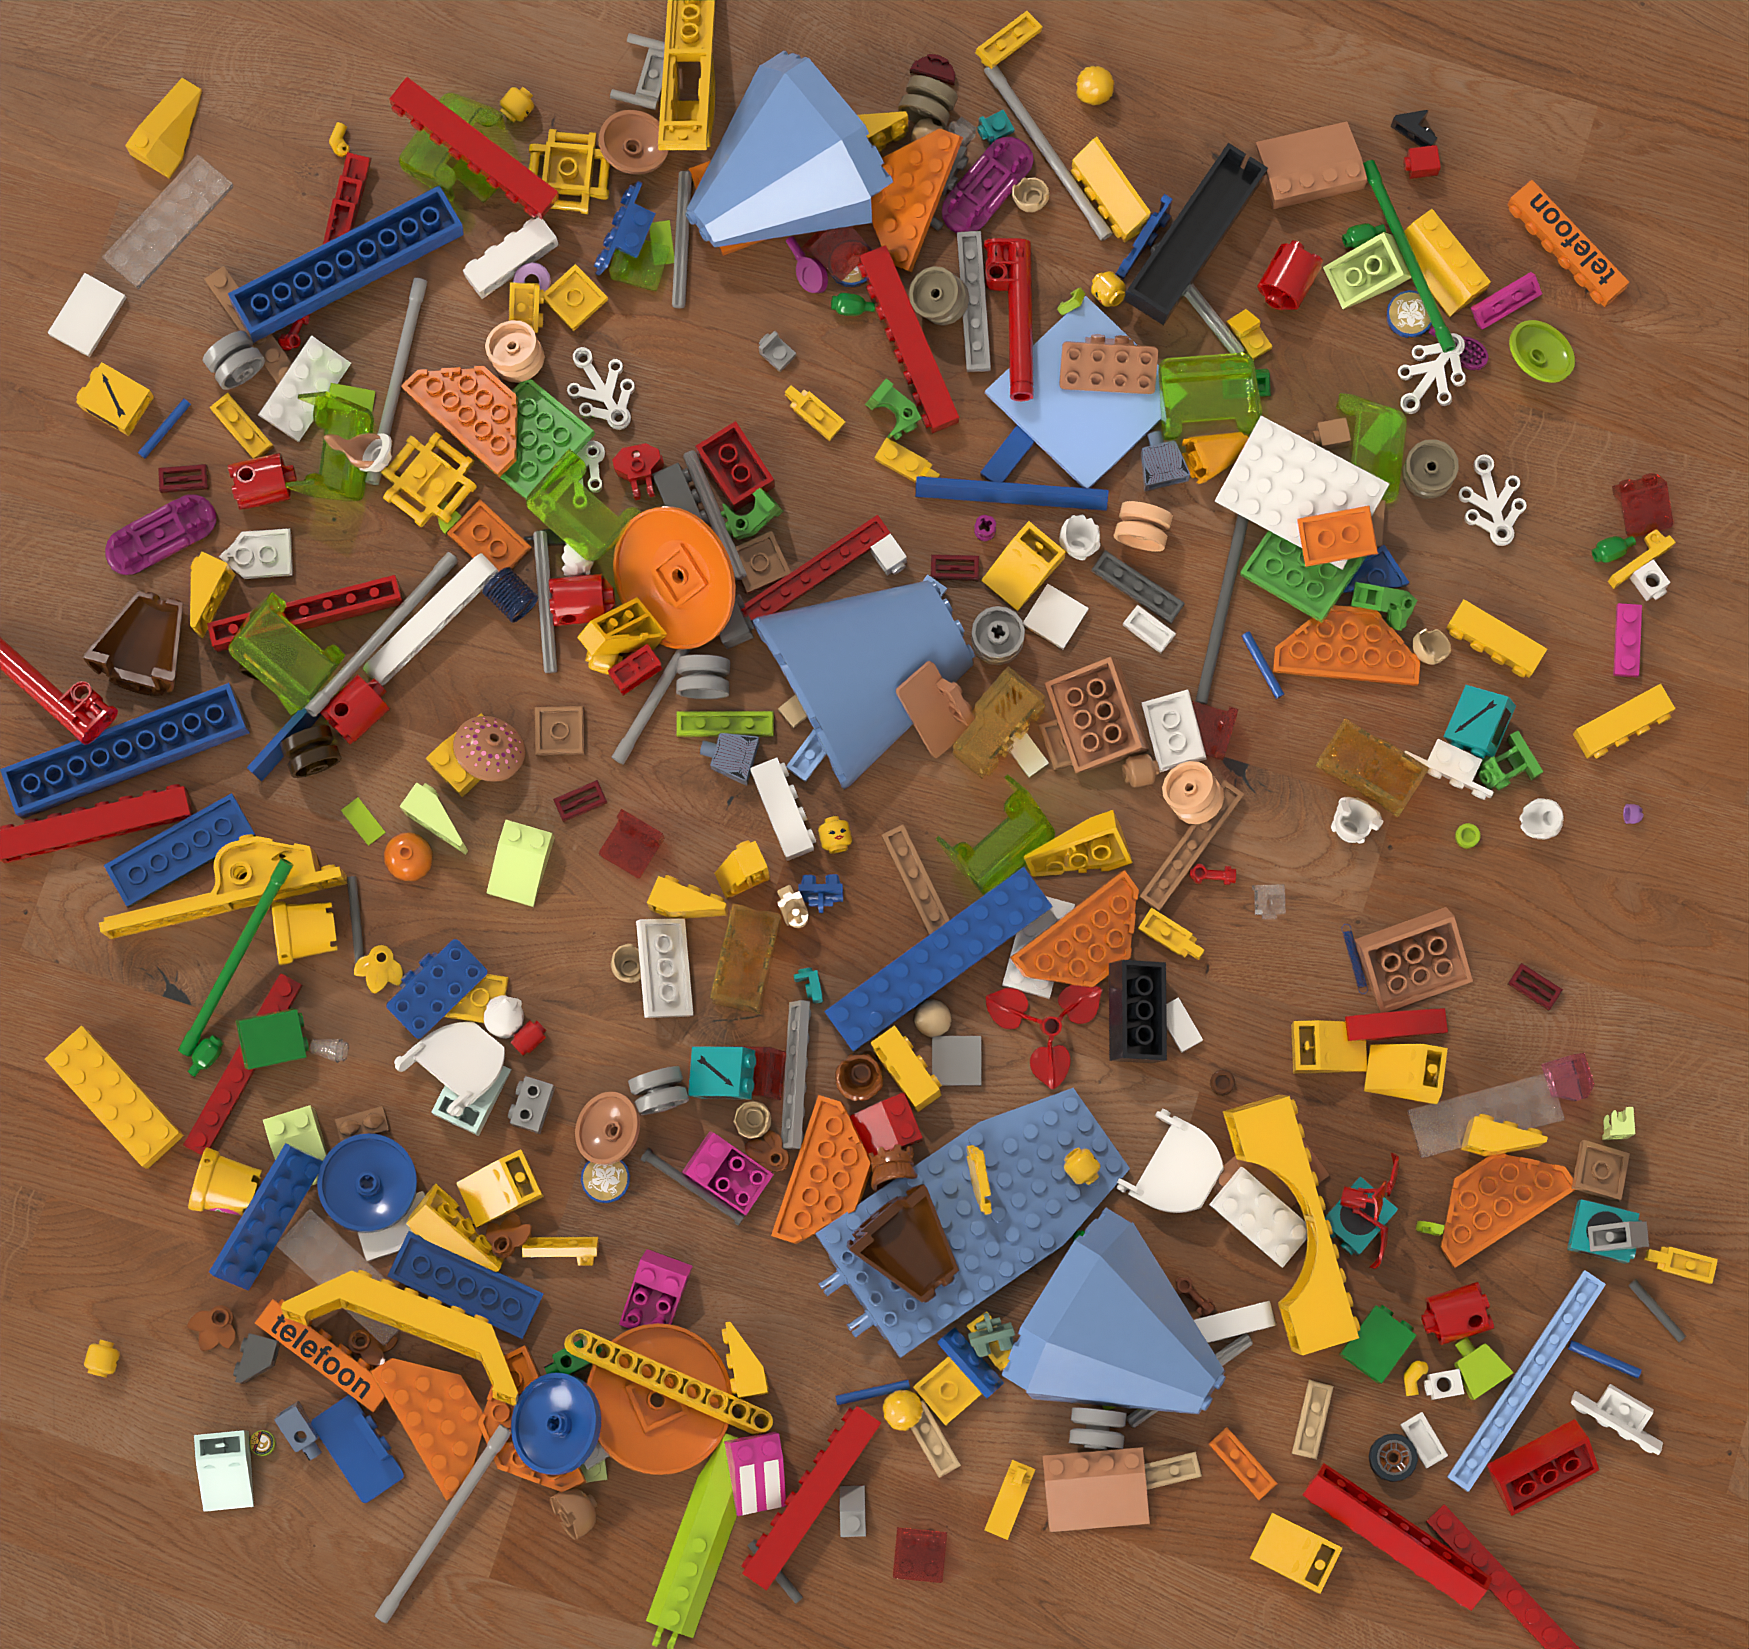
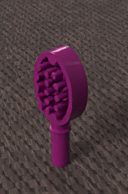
M789 237L786 242L798 261L796 275L800 285L811 293L824 292L828 285V276L824 266L815 258H807L795 237Z
M1432 326L1428 333L1436 337L1434 327ZM1462 337L1465 348L1459 355L1461 366L1469 370L1484 368L1488 361V353L1485 347L1473 338Z

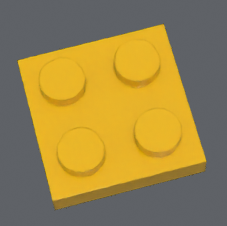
M576 264L544 292L545 303L573 331L608 301V297Z
M949 1356L913 1386L945 1426L982 1394Z

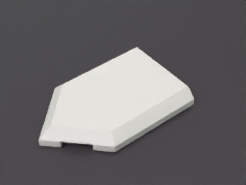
M275 529L241 532L234 543L219 557L244 579L293 576L291 530Z

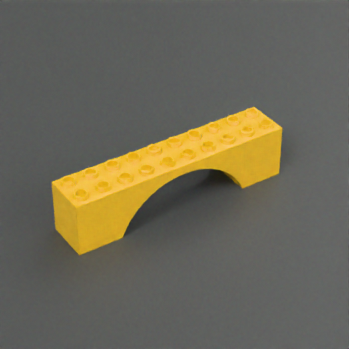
M1276 1095L1223 1111L1236 1159L1258 1164L1278 1176L1290 1188L1304 1215L1307 1229V1251L1303 1268L1292 1289L1278 1302L1291 1351L1300 1355H1306L1358 1339L1357 1331H1360V1325L1357 1317L1352 1315L1350 1308L1353 1307L1352 1297L1349 1292L1346 1293L1343 1283H1346V1276L1343 1269H1339L1337 1263L1339 1252L1337 1246L1331 1242L1332 1227L1329 1220H1325L1323 1211L1326 1210L1322 1196H1318L1316 1186H1319L1315 1172H1311L1309 1162H1312L1309 1149L1307 1147L1304 1148L1302 1138H1305L1302 1125L1298 1124L1295 1114H1298V1109L1294 1099L1291 1100L1290 1096Z

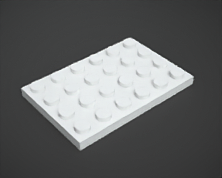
M1261 416L1215 502L1302 548L1297 519L1370 506L1371 516H1373L1390 484ZM1348 560L1331 562V564L1343 570Z

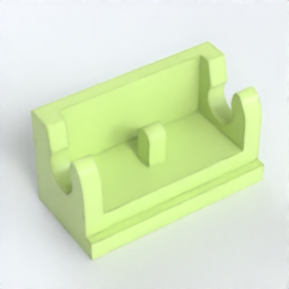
M1626 1107L1624 1111L1618 1112V1115L1616 1110H1614L1611 1114V1125L1609 1124V1115L1604 1117L1602 1140L1628 1139L1635 1135L1633 1107Z

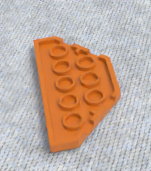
M939 128L882 158L884 163L881 166L891 176L893 183L871 197L872 223L881 246H887L893 263L897 267L910 272L914 268L963 137Z
M474 366L472 369H461L460 367L441 368L439 371L421 369L417 370L401 385L404 392L499 478L517 461L518 398L514 392L485 366Z
M1334 605L1323 623L1311 618L1275 647L1273 673L1418 686L1420 660L1409 650L1392 627L1390 628L1383 620L1382 615L1377 610Z
M1125 870L1121 871L1013 954L1010 959L1026 978L1090 988L1094 987L1109 975V963L1129 960L1131 958L1132 934H1134L1135 907L1139 889Z
M818 1095L771 1236L798 1244L815 1235L846 1212L848 1214L854 1212L857 1205L860 1204L872 1168L868 1153L844 1103Z
M1505 1153L1488 1156L1453 1179L1440 1245L1441 1250L1453 1268H1456L1573 1192L1575 1189H1572V1176L1565 1166L1543 1163Z
M525 1345L504 1355L518 1392V1398L531 1382L540 1377L529 1349ZM491 1386L487 1397V1404L478 1422L486 1443H488L499 1424L511 1431V1420L515 1407L494 1399L492 1394L493 1386ZM512 1434L494 1457L497 1469L560 1492L576 1488L587 1482L580 1467L562 1475L543 1474L531 1469L517 1454Z
M390 1358L370 1372L441 1494L447 1501L454 1497L474 1466L482 1436L478 1422L483 1412L461 1375Z

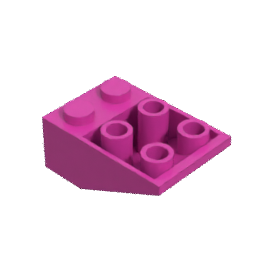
M714 1132L707 1134L682 1171L687 1177L744 1215H747L774 1175Z
M646 1249L640 1259L619 1325L629 1329L657 1323L672 1325L693 1266Z

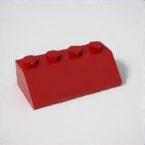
M1575 1419L1487 1464L1492 1481L1511 1516L1600 1470L1589 1437Z

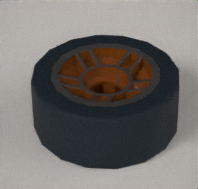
M1388 1434L1378 1438L1371 1446L1368 1456L1373 1472L1382 1480L1390 1482L1402 1481L1411 1476L1416 1469L1418 1461L1417 1449L1412 1441L1399 1434ZM1391 1453L1398 1455L1395 1463L1389 1460Z

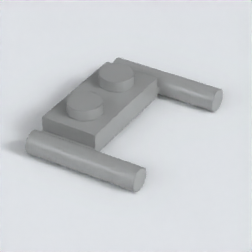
M629 33L627 42L648 47L649 50L636 94L612 89L610 98L656 110L662 92L665 42Z

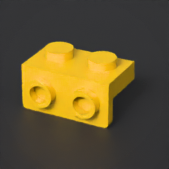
M510 282L509 321H522L528 324L535 333H538V328H543V313H539V304L544 302V289H540L539 283Z

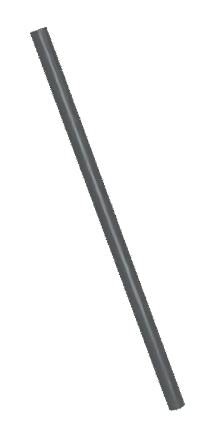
M1239 514L1235 524L1195 700L1196 703L1207 705L1249 521Z

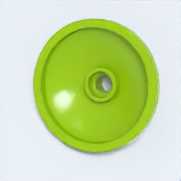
M1528 320L1518 324L1512 331L1509 339L1510 350L1514 360L1525 373L1537 380L1550 383L1560 382L1571 374L1575 365L1574 352L1568 340L1557 329L1541 321Z

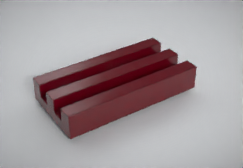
M207 465L158 468L160 493L209 489ZM201 471V475L164 478V474ZM202 481V483L179 484V485H166V486H165L166 483H179V482Z
M931 554V577L935 580L979 581V556ZM936 561L974 562V566L936 565ZM936 571H971L974 574L936 573Z
M598 780L553 799L563 822L607 804ZM596 788V792L561 807V802ZM600 796V799L567 814L564 813L571 808Z
M1522 963L1518 966L1507 984L1548 1011L1552 1008L1563 990ZM1523 971L1555 992L1554 995L1520 975V973ZM1519 980L1550 1000L1549 1003L1515 981Z

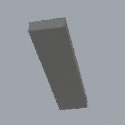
M1106 550L1091 570V572L1170 624H1172L1185 605L1183 601Z

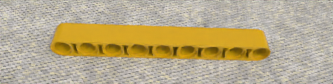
M579 1329L569 1334L565 1339V1348L570 1354L750 1434H762L773 1425V1418L768 1411L589 1331ZM574 1336H579L583 1340L582 1348H577L574 1345ZM597 1346L605 1349V1358L598 1357L596 1354ZM620 1356L627 1358L628 1368L620 1366ZM643 1366L651 1370L650 1379L642 1375L641 1370ZM666 1376L672 1378L674 1382L672 1389L666 1387L664 1383ZM688 1386L696 1390L695 1399L688 1396ZM711 1396L717 1398L719 1402L717 1409L710 1405L709 1400ZM733 1406L738 1407L741 1411L739 1419L735 1418L732 1414ZM756 1416L763 1420L762 1429L755 1425L754 1420Z

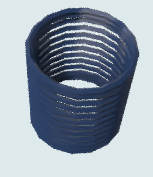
M505 567L496 573L485 585L482 592L485 597H488V600L493 602V605H496L499 611L501 610V613H504V616H507L511 623L523 618L538 601V595L510 567ZM503 576H505L500 582H498V583L491 589V587H492L498 580H500ZM532 599V601L529 603V605H528L518 616L514 617V616L517 615V614L528 604V602Z

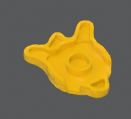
M969 1145L966 1147L968 1155L966 1158L974 1195L979 1204L980 1211L984 1215L992 1213L991 1201L985 1197L990 1196L991 1192L984 1152L974 1145Z

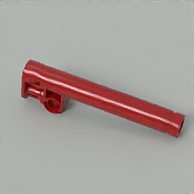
M1022 238L988 239L984 242V249L987 250L985 284L994 291H1008L1010 399L1020 402L1029 401L1034 397L1031 242ZM996 273L1001 275V277L993 278L991 275Z
M0 637V670L81 743L86 745L93 742L115 720L118 715V709L114 706H108L103 702V697L89 683L84 681L77 682L63 694ZM88 693L87 697L81 699L84 694Z

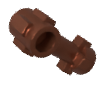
M1179 1277L1175 1281V1291L1178 1294H1186L1199 1307L1196 1311L1200 1315L1203 1314L1207 1317L1215 1309L1214 1301L1210 1297L1205 1300L1192 1287V1280L1189 1277Z

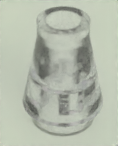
M313 1039L310 1051L312 1054H317L339 1063L347 1059L349 1044L344 1042L343 1039Z

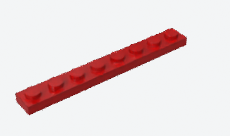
M876 515L745 603V608L742 609L745 617L749 615L752 620L756 617L778 613L870 551L871 546L891 534L881 518Z
M280 973L256 1016L290 1009L303 985ZM240 1045L183 1146L200 1155H203L206 1147L212 1148L256 1068L245 1069Z
M1445 1504L1425 1521L1452 1551L1492 1577L1488 1589L1544 1649H1580Z

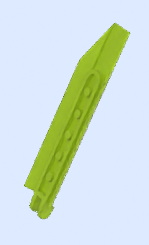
M725 1434L696 1480L646 1619L647 1622L658 1626L652 1646L658 1647L664 1628L673 1631L671 1639L668 1641L667 1649H674L679 1634L693 1638L737 1517L724 1443L727 1440L737 1439V1437Z

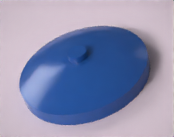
M359 1134L341 1141L326 1155L318 1173V1195L327 1214L340 1226L359 1233L379 1232L395 1225L411 1208L417 1192V1173L410 1156L397 1142L378 1134Z
M564 1373L546 1374L531 1382L519 1396L511 1420L512 1440L521 1460L531 1469L549 1475L566 1474L580 1467L594 1451L601 1430V1411L594 1392L583 1380Z

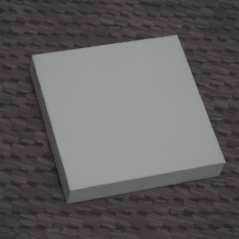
M981 1036L932 1037V1075L934 1074L942 1086H981Z

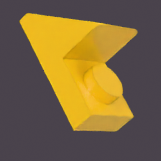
M1245 309L1227 320L1226 324L1243 346L1251 361L1271 350L1272 344L1259 327L1261 321Z

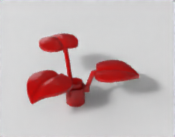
M1077 985L1067 986L1058 997V1004L1064 1011L1058 1017L1047 1016L1042 1020L1024 1014L1028 1008V1000L1025 994L1018 989L1004 988L988 994L985 1000L989 1015L1002 1028L1016 1029L1019 1027L1022 1018L1040 1024L1042 1033L1049 1036L1048 1048L1038 1047L1033 1051L1030 1057V1069L1035 1077L1050 1089H1055L1065 1079L1071 1062L1070 1054L1066 1047L1062 1045L1052 1047L1054 1036L1058 1035L1062 1029L1061 1021L1066 1014L1073 1023L1084 1024L1091 1021L1098 1011L1102 989L1096 985L1091 988Z
M1391 1153L1393 1169L1388 1183L1384 1180L1380 1188L1354 1189L1344 1186L1340 1206L1352 1208V1213L1359 1214L1381 1230V1249L1377 1259L1369 1267L1372 1269H1376L1380 1265L1387 1247L1388 1227L1378 1222L1377 1219L1383 1207L1385 1194L1387 1193V1197H1390L1397 1180L1399 1156L1395 1153ZM1364 1193H1374V1194L1372 1195V1198H1368V1194H1364ZM1367 1202L1375 1204L1374 1218L1360 1210V1208L1365 1209Z

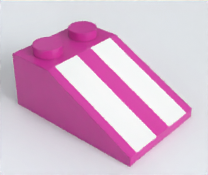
M772 1431L724 1441L737 1516L786 1506L784 1504L786 1501L784 1464L779 1433Z

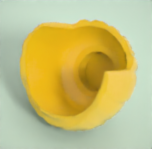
M1086 67L1077 78L1076 95L1084 103L1091 105L1103 104L1110 99L1114 92L1113 77L1103 67Z
M897 1390L884 1400V1419L893 1429L907 1431L909 1428L914 1427L922 1417V1402L920 1397L914 1392Z

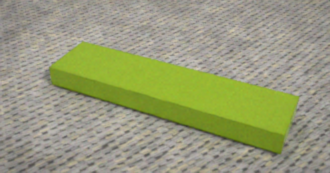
M677 711L676 735L677 737H719L720 733L756 737H774V712Z

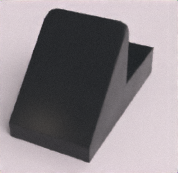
M1429 110L1398 114L1393 118L1391 127L1420 147L1434 146L1438 138L1431 129L1420 126L1426 119Z

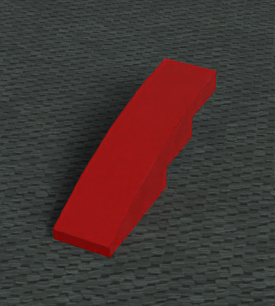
M347 152L343 173L339 177L336 196L332 200L323 245L354 229L372 158Z
M1445 1008L1345 1017L1348 1041L1384 1040L1448 1033Z

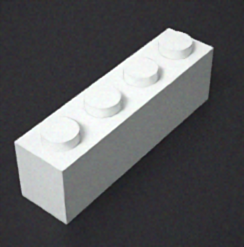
M539 217L536 219L531 218L523 225L521 230L508 234L504 238V242L498 246L493 245L485 251V255L478 260H471L463 270L464 275L481 299H483L512 279L520 266L525 263L536 262L559 245L557 237L543 219L541 220Z
M774 758L750 768L786 860L789 861L814 851L813 843H816V839L812 830H807L804 825L807 817L803 808H798L794 799H797L798 795L794 785L789 786L785 777L789 776L785 763L780 764L778 758Z

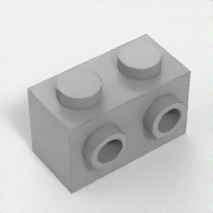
M525 1076L524 1081H519L516 1089V1095H518L516 1105L512 1104L508 1113V1118L511 1119L510 1124L540 1134L556 1087L553 1084Z

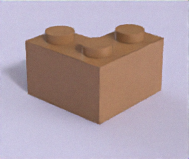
M1346 417L1317 423L1310 442L1352 464L1349 451L1351 438Z

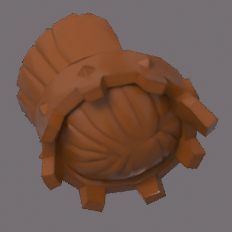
M864 1051L863 1054L852 1053L837 1066L835 1083L837 1089L844 1097L852 1101L869 1100L881 1090L883 1086V1068L874 1059L875 1055L872 1051Z
M894 1145V1149L886 1151L884 1147L877 1148L878 1155L874 1156L873 1153L868 1155L873 1173L871 1187L874 1191L882 1189L886 1180L901 1177L916 1179L918 1176L913 1168L915 1163L914 1152L911 1146L907 1147L906 1151L901 1149V1145Z

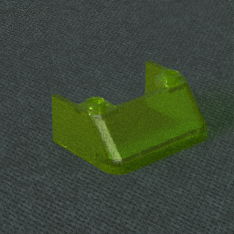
M327 391L298 394L299 400L314 405L313 419L318 427L325 429L324 436L335 434L350 440L360 434L373 433L374 417L369 409ZM323 439L319 474L309 473L304 481L286 482L285 487L310 497L348 502L359 501L364 496L367 472L355 467L350 463L345 453L332 449Z
M1008 774L1004 778L1014 791L1004 804V812L1008 817L974 848L966 842H960L951 847L940 836L936 838V841L952 863L983 895L1027 865L1024 859L1025 855L1055 837L1053 826L1032 795Z

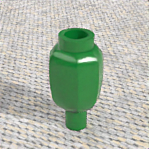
M1368 223L1358 224L1348 228L1346 234L1342 235V241L1345 248L1351 247L1355 249L1381 233H1386L1384 224L1375 227Z
M840 293L837 296L833 295L831 299V310H836L840 315L858 316L864 311L874 312L875 302H866L863 297L857 294Z
M1619 536L1606 538L1599 541L1596 548L1592 549V556L1597 563L1600 561L1609 563L1624 556L1629 547L1636 545V541L1633 536L1626 539Z
M215 1035L203 1039L192 1055L193 1064L189 1068L188 1073L196 1077L201 1069H207L212 1066L221 1055L224 1042Z

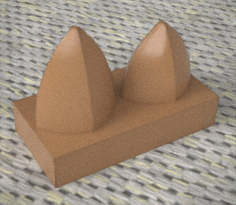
M383 1106L335 1119L340 1141L359 1134H380L390 1131Z

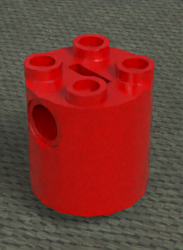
M1292 240L1290 244H1281L1257 285L1259 292L1265 297V302L1277 310H1297L1321 270L1323 259L1316 254H1311L1304 250V246L1298 241Z
M281 453L228 464L230 477L234 481V485L231 486L234 499H237L239 510L291 500L290 487L293 484H297L296 472L293 465L285 466Z
M603 574L549 579V590L552 593V599H549L550 611L553 613L554 626L589 623L591 620L611 611L615 606L614 588L603 577Z
M356 674L330 699V702L323 708L320 714L351 745L390 710L381 699L387 691L375 678L366 683Z
M1478 1282L1425 1298L1426 1310L1421 1315L1422 1324L1427 1334L1434 1332L1440 1345L1494 1329L1493 1320L1490 1314L1487 1315L1486 1309L1490 1308L1487 1296L1482 1294Z

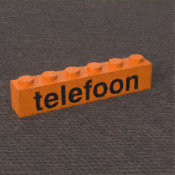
M1533 180L1529 181L1510 198L1508 206L1511 214L1515 218H1520L1525 223L1527 231L1532 235H1536L1542 241L1541 244L1544 249L1550 253L1552 252L1558 258L1557 260L1561 267L1566 270L1569 269L1574 275L1575 281L1580 286L1587 288L1591 298L1597 304L1601 303L1606 307L1627 288L1629 281Z
M272 1299L255 1324L369 1410L377 1413L386 1401V1398L370 1372L372 1366L362 1358H359L357 1361L350 1356L352 1351L342 1343L337 1346L330 1341L333 1336L322 1328L317 1331L311 1327L313 1321L310 1320L308 1326L285 1318L281 1310L285 1300L281 1299L278 1302Z

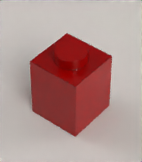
M1437 145L1409 148L1407 156L1403 158L1404 170L1409 172L1410 179L1438 176L1441 166Z

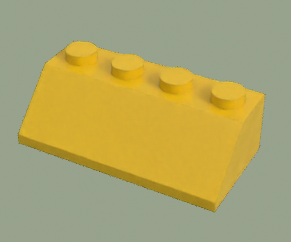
M1098 137L1094 138L1072 160L1071 173L1077 182L1081 181L1083 183L1087 197L1091 201L1095 200L1099 207L1097 209L1103 219L1108 218L1112 224L1111 229L1117 238L1121 237L1124 242H1127L1142 231L1150 218L1151 212Z
M1433 209L1415 220L1404 231L1434 299L1449 318L1488 290L1491 281Z

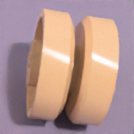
M510 320L499 324L487 337L485 344L487 356L502 379L508 382L520 383L531 379L542 368L545 358L543 347L528 324L522 321Z
M1135 501L1122 503L1119 517L1123 522L1117 523L1114 538L1133 548L1147 551H1163L1168 537L1163 531L1170 529L1173 515L1163 508Z
M1188 761L1177 765L1168 773L1163 783V797L1176 815L1188 824L1207 822L1216 816L1222 808L1224 801L1223 788L1208 767L1200 762Z

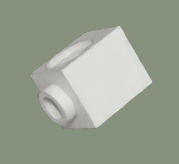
M891 534L871 546V554L887 576L891 573L895 575L906 567L904 564L907 563V556Z
M1654 559L1635 571L1630 577V580L1646 601L1652 597L1655 600L1667 593L1666 588L1670 584V581ZM1646 578H1653L1657 582V586L1650 587L1646 583Z
M1459 1369L1427 1375V1380L1424 1381L1426 1394L1431 1395L1432 1400L1464 1394ZM1440 1378H1445L1449 1382V1389L1446 1392H1441L1437 1388V1381Z

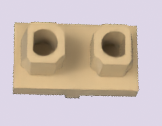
M791 885L779 889L777 893L781 900L777 903L786 925L794 928L805 926L808 922L809 914L800 892L794 893Z

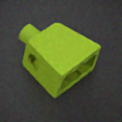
M1466 1337L1455 1344L1463 1357L1456 1361L1454 1366L1460 1370L1462 1383L1471 1400H1475L1513 1374V1371L1486 1343L1475 1349L1469 1338Z

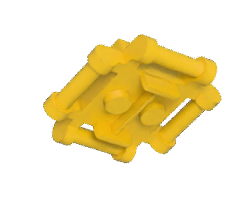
M549 129L546 145H529V153L531 154L529 170L538 176L540 155L545 154L542 180L556 189L559 194L582 196L581 202L557 200L551 209L580 211L581 214L588 215L590 197L603 200L609 198L607 187L610 163L604 158L600 149H595L597 133L577 134L557 132V129ZM594 159L601 160L598 188L591 187Z
M437 432L431 436L426 446L410 435L406 440L407 444L395 459L380 472L394 484L386 491L383 499L388 503L392 502L415 519V523L420 527H423L432 515L437 516L448 524L452 519L451 515L466 496L477 488L474 482L465 477V474L473 466L474 460L469 456L465 457L442 439L443 436ZM438 447L459 463L460 467L457 470L451 467L450 464L433 452L435 448ZM413 450L418 451L419 454L400 477L396 476L395 472ZM460 484L463 485L444 510L440 509L444 501L447 502ZM400 491L425 510L420 512L398 495Z

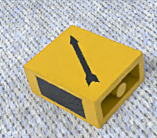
M101 362L99 367H95L92 370L90 381L86 387H82L78 392L76 403L84 411L129 436L153 400L154 395L149 389Z

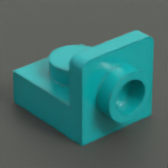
M1004 110L986 119L984 116H981L977 127L980 137L983 140L986 139L989 145L995 140L1006 137L1015 131Z
M812 968L799 969L798 974L793 975L795 982L809 980L810 983L805 984L807 997L812 998L814 1004L824 1002L818 971H813Z

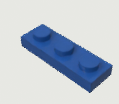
M955 1327L937 1342L986 1398L1004 1384L998 1374L993 1371L982 1357H978L975 1349L971 1347L969 1342Z

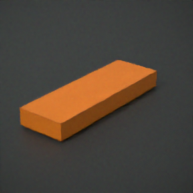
M1228 1427L1208 1443L1258 1501L1278 1484Z

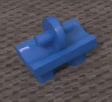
M837 874L827 875L826 884H816V876L814 875L803 876L802 883L799 884V892L804 903H809V907L818 906L819 913H824V906H833V902H843V884H840Z

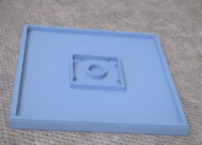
M1085 296L1081 306L1068 312L1033 345V399L1023 402L1010 399L1009 369L985 390V394L1082 488L1090 489L1174 409L1188 393L1158 364L1155 392L1153 394L1060 388L1061 354L1064 342H1085V337H1091L1092 334L1105 335V338L1115 339V336L1118 335L1127 336Z

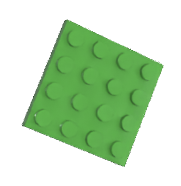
M529 379L520 382L512 390L518 398L517 461L500 478L531 503L593 438L595 432L537 383ZM462 444V446H463L469 453H471L475 458H477L470 450H468V449Z
M1268 530L1241 570L1240 575L1323 623L1367 556L1349 559L1343 570L1331 563L1305 567L1302 548Z

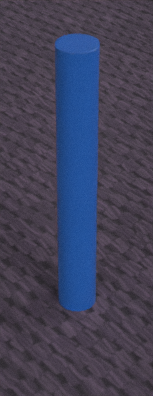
M183 399L139 450L138 454L145 459L189 408L191 404L186 399Z
M1250 631L1246 632L1241 637L1275 698L1282 697L1284 695L1283 690Z
M1573 1340L1569 1343L1568 1349L1637 1379L1641 1374L1642 1369Z
M909 1380L836 1395L837 1406L891 1394L897 1390H910Z

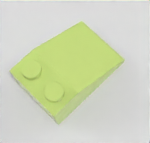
M1384 232L1323 267L1342 309L1349 308L1393 289L1411 278L1393 235Z
M416 782L400 805L402 811L406 816L466 855L468 849L438 799L437 791L426 783L421 786Z
M505 820L498 842L487 894L534 907L555 837L553 833Z
M311 1105L263 1120L275 1160L285 1143L318 1157L322 1161L328 1154L315 1108ZM318 1175L311 1186L317 1184Z

